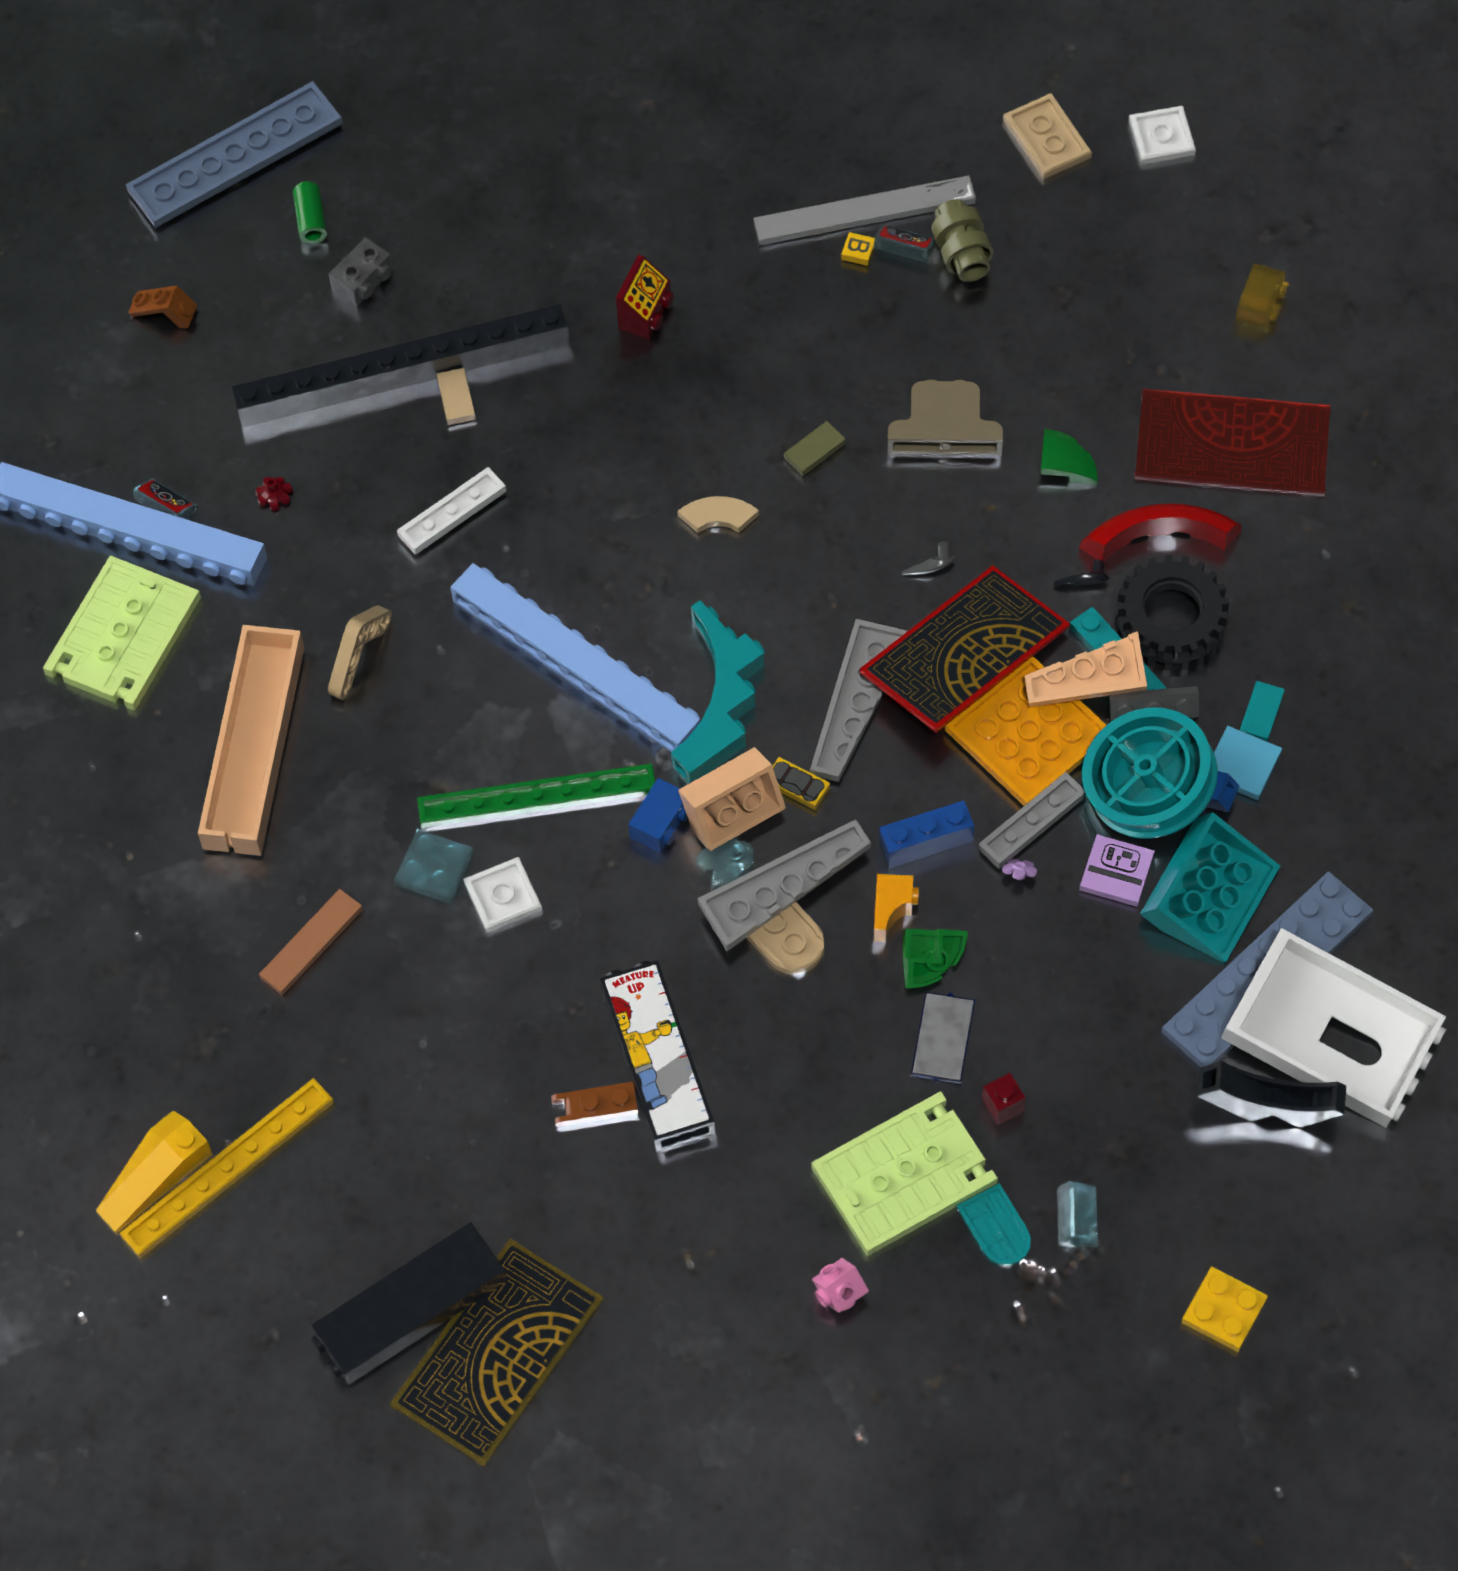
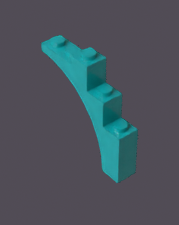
M701 600L691 606L693 623L704 636L712 653L716 670L715 685L710 704L701 722L690 736L671 752L672 767L687 784L713 771L746 747L745 734L747 732L738 719L755 707L756 694L755 688L747 679L764 668L765 650L756 639L752 641L746 633L737 638L735 632L729 626L724 627L719 621L720 619L716 611L710 606L707 608Z

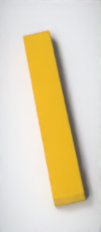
M314 1078L311 1079L121 1231L120 1236L141 1259L334 1103L333 1098Z

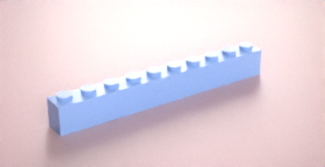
M1 462L0 510L7 511L9 509L20 513L28 519H41L54 527L63 526L72 529L80 535L89 534L98 537L105 543L114 542L124 545L131 551L137 552L140 550L151 554L159 560H172L182 567H194L203 570L211 576L220 575L240 585L245 583L254 586L267 560L264 543Z
M472 563L450 587L453 602L670 752L683 743L701 722L699 715L694 710L688 707L685 709L676 702L671 694L660 692L654 688L651 681L646 677H638L631 672L624 662L620 660L615 661L609 657L601 646H593L585 640L579 631L568 629L554 614L548 615L540 609L535 601L520 596L513 586L508 583L503 584L495 579L493 573L487 568L483 567L481 569Z

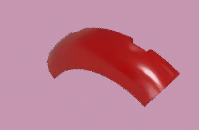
M1175 503L1153 504L1134 508L1108 519L1092 530L1081 541L1079 548L1096 560L1100 559L1105 562L1113 553L1128 545L1135 538L1144 535L1153 537L1180 532L1190 534L1193 538L1206 541L1225 551L1241 532L1242 525L1228 516L1199 506Z

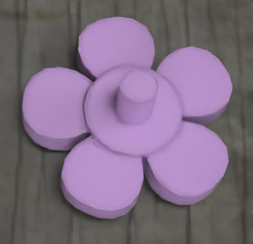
M1011 859L1002 867L1003 873L1012 874L1013 878L1017 880L1024 879L1025 875L1028 877L1037 875L1034 863L1027 860L1020 862L1018 859Z

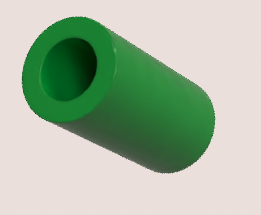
M310 181L301 182L292 191L299 238L304 243H319L327 236L320 187Z

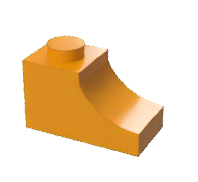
M877 874L874 942H886L891 926L903 916H912V905H918L919 887H913V876Z

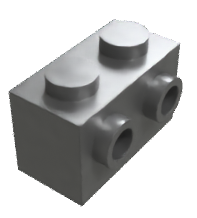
M365 237L328 274L331 289L357 307L363 300L371 296L374 288L381 281L389 278L393 270L391 256Z

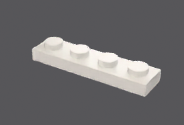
M487 467L397 530L398 537L416 555L506 492V485Z

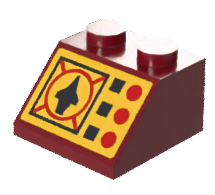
M639 254L616 296L618 329L650 339L653 331L659 330L663 319L662 314L665 308H670L674 293L671 292L670 280L650 261Z

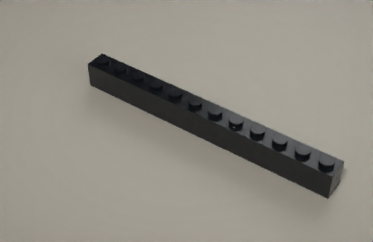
M561 304L232 386V391L241 425L244 428L437 379V373L461 368L469 371L570 345L568 326Z

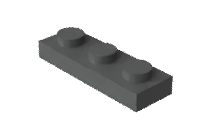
M1198 687L1157 689L1109 695V720L1111 722L1121 715L1134 710L1153 707L1171 709L1189 718L1199 717Z

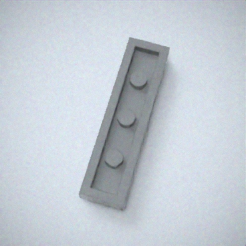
M1065 772L978 844V849L998 869L1001 868L1007 861L1012 859L1086 797L1084 788Z

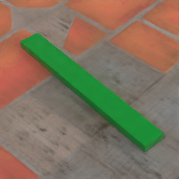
M653 763L417 797L421 828L647 796L655 783Z

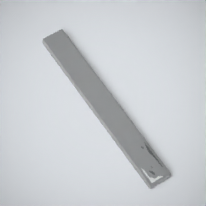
M964 176L755 217L754 226L759 245L761 246L934 212L942 203L953 199H961L965 201L966 205L974 204L976 197L970 177Z

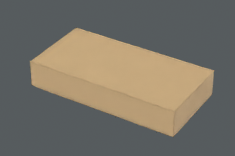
M464 368L437 373L448 425L476 420Z

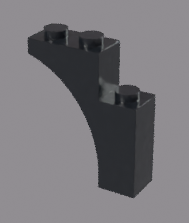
M1220 1061L1200 1068L1197 1097L1250 1122L1274 1115L1300 1128L1344 1115L1347 1086L1338 1081L1305 1083L1273 1079L1241 1070Z

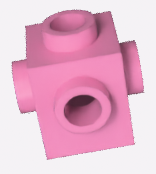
M843 1258L834 1264H829L822 1268L820 1274L812 1279L817 1288V1291L814 1292L821 1305L825 1308L829 1306L838 1313L851 1308L856 1303V1300L869 1292L857 1268Z

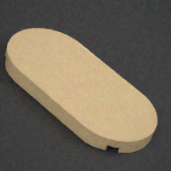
M797 902L746 937L775 969L786 974H802L810 971L820 962L824 953V939L820 927Z

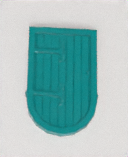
M1000 1183L956 1205V1209L978 1243L980 1250L991 1262L999 1266H1012L1026 1258L1031 1245L1029 1231Z

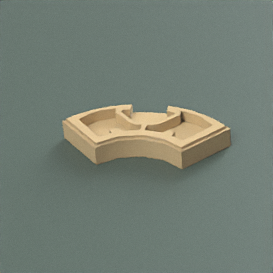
M724 496L702 498L678 510V517L697 533L716 526L727 527L740 533L759 516V510L749 503Z

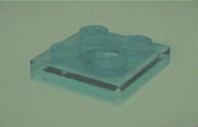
M417 829L394 878L395 885L451 903L474 853L473 848Z

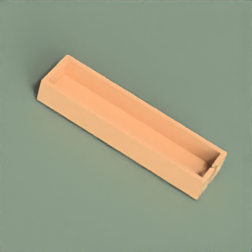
M251 625L242 626L198 830V836L204 850L229 852L230 847H233L235 853L262 855L305 648L301 631Z

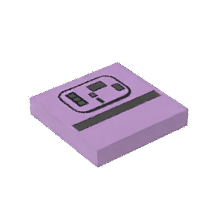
M1097 834L1079 890L1138 907L1155 851Z

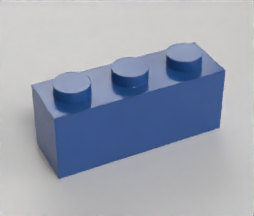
M963 800L879 827V845L890 869L973 842L975 825Z

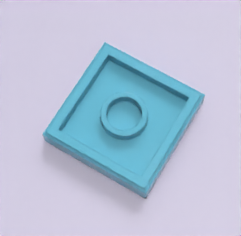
M1227 725L1214 754L1218 771L1229 773L1240 786L1237 792L1259 800L1282 753V748Z

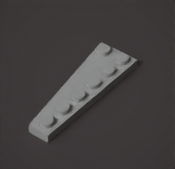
M855 619L810 767V773L820 778L839 782L884 694L880 688L859 673V669L905 634L907 630Z

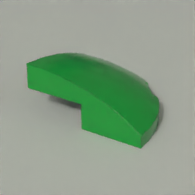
M1044 429L1041 474L1069 476L1070 483L1097 484V468L1090 453L1073 437L1056 430Z
M903 929L905 988H920L942 979L941 975L950 966H956L966 946L968 931Z

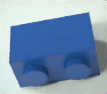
M658 778L628 824L629 837L659 853L662 852L666 844L670 845L677 834V826L681 821L685 822L688 818L678 791L680 788Z

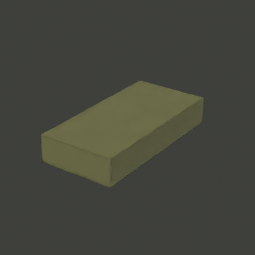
M826 421L784 453V459L804 476L844 446L846 439Z

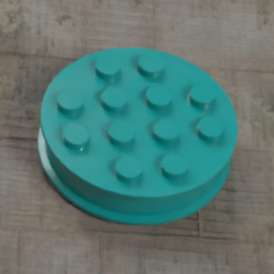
M1157 707L1128 712L1107 724L1091 742L1082 766V782L1085 793L1100 819L1120 834L1141 839L1167 836L1192 823L1209 804L1218 778L1215 754L1201 728L1192 719L1180 712Z

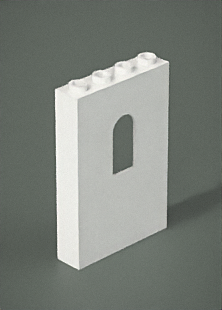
M1281 928L1225 1028L1221 1039L1300 1082L1324 1083L1338 1081L1346 1085L1345 1106L1386 1128L1391 1119L1397 1122L1406 1106L1401 1101L1405 1094L1411 1096L1417 1086L1419 1079L1414 1076L1419 1068L1425 1070L1433 1055L1428 1050L1432 1043L1438 1045L1446 1029L1441 1027L1446 1016ZM1331 1017L1375 1040L1381 1048L1380 1060L1373 1065H1363L1321 1043L1319 1039Z

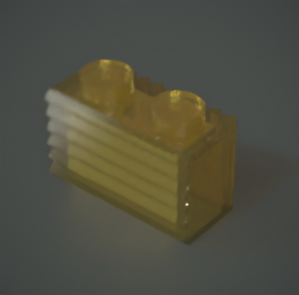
M1253 263L1238 303L1235 320L1243 324L1247 323L1254 327L1257 326L1259 329L1263 328L1264 330L1268 329L1271 320L1276 322L1281 305L1277 304L1279 298L1285 299L1289 283L1285 282L1286 272Z

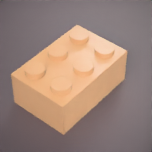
M755 747L678 790L693 834L709 851L786 809L772 764Z

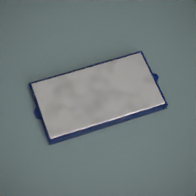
M925 992L911 1076L932 1079L934 1083L944 1081L961 1084L975 999L956 997L952 993L943 995Z

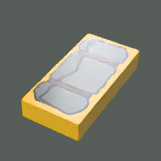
M778 757L772 767L781 793L816 811L830 789V782Z

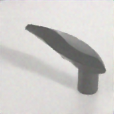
M943 541L938 543L937 557L929 558L923 563L912 566L902 571V574L920 575L947 567L956 559L954 555H950L949 542Z

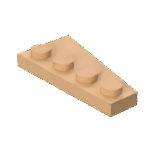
M1138 631L1129 634L1128 637L1115 642L1113 640L1103 644V647L1087 653L1085 651L1075 655V658L1063 663L1058 662L1025 675L1029 707L1147 690Z

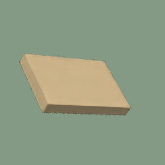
M1052 93L1003 114V121L1043 179L1086 161L1092 156L1091 150Z

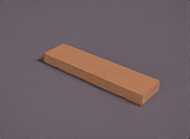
M339 889L259 973L260 979L283 996L363 911L362 905Z

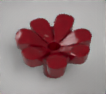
M265 477L263 479L264 486L256 488L258 504L265 506L269 503L270 509L273 511L279 509V502L288 504L291 501L288 494L293 491V488L282 477H277L276 479Z

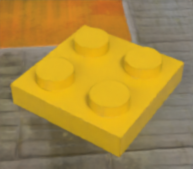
M1211 1266L1181 1323L1239 1352L1266 1303L1268 1295Z

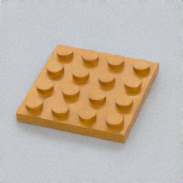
M1034 657L1030 658L945 726V731L1023 806L1065 772L1069 774L1084 761L1086 752L1093 739L1106 726L1080 700L1029 707L1025 675L1045 668Z

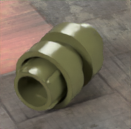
M953 199L942 203L935 211L936 219L932 223L931 230L938 247L941 248V256L947 271L958 275L960 280L965 282L975 281L984 277L990 271L989 262L994 255V250L988 235L984 232V225L978 210L967 206L965 201L961 199Z

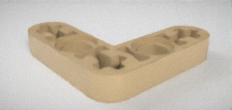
M376 605L349 620L343 633L328 685L329 695L341 700L347 697L353 684L364 644L385 633L391 622V610Z

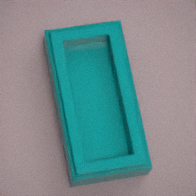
M1256 681L1240 731L1268 742L1285 689Z

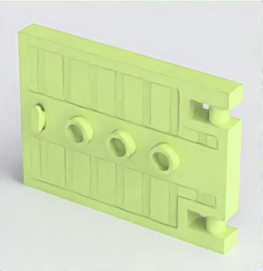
M110 555L43 667L45 675L55 678L57 673L62 674L64 683L114 703L117 702L118 698L124 699L126 708L135 711L201 599L199 590ZM65 659L71 660L69 665L64 663ZM127 683L132 685L131 689L125 688Z
M941 1091L811 1162L812 1170L867 1256L952 1210L961 1202L997 1184L998 1178L993 1170L986 1172L983 1168L985 1158L954 1110L947 1112L944 1108L946 1106V1098ZM933 1113L937 1119L930 1122L927 1116ZM972 1173L976 1179L969 1182L966 1175Z

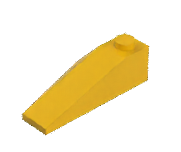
M175 1111L170 1112L147 1132L96 1209V1212L117 1234L213 1155L208 1141L188 1119Z

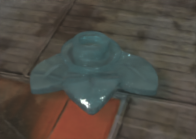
M734 837L712 851H709L707 848L703 849L698 854L695 862L702 868L713 870L711 885L713 888H717L737 879L740 870H746L752 865L754 850L749 843L738 841ZM743 852L741 856L735 857L738 853Z

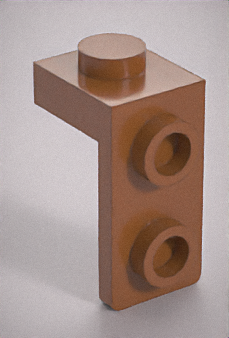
M175 285L138 291L132 299L128 313L134 317L163 312L180 329L189 327L198 305Z

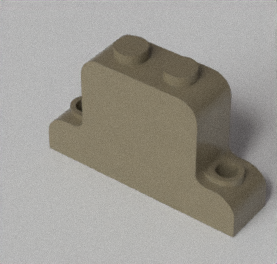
M929 379L915 383L911 389V417L907 420L893 421L888 427V454L1002 455L1003 428L995 421H985L980 418V389L977 384L965 380L937 381Z

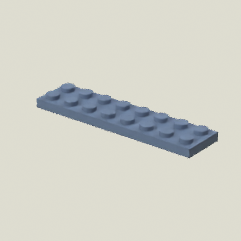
M312 81L127 183V191L156 228L343 124L342 118Z
M1328 871L1162 1027L1161 1032L1200 1067L1217 1063L1234 1047L1231 1043L1221 1039V1036L1281 928L1332 954L1372 916L1373 909Z

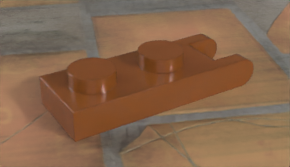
M633 1082L558 1093L551 1096L553 1104L565 1103L566 1116L555 1118V1125L557 1127L638 1115Z

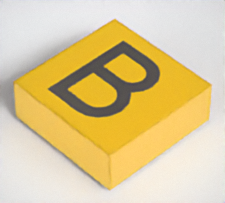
M849 232L841 254V260L868 266L876 244V238Z

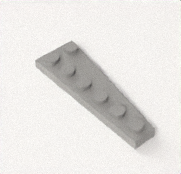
M855 819L697 898L698 905L727 951L870 849L871 842Z

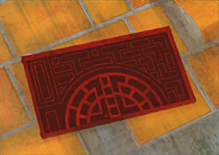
M1143 389L1141 393L1142 405L1136 471L1134 472L1135 480L1324 496L1326 492L1325 479L1329 418L1331 413L1330 405Z

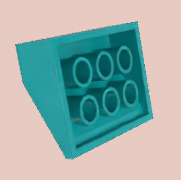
M1213 812L1203 815L1193 821L1140 915L1162 932L1224 963L1228 960L1279 870L1280 865Z

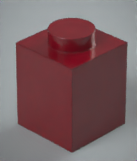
M1011 1073L983 1086L982 1101L997 1126L1025 1111L1026 1097Z

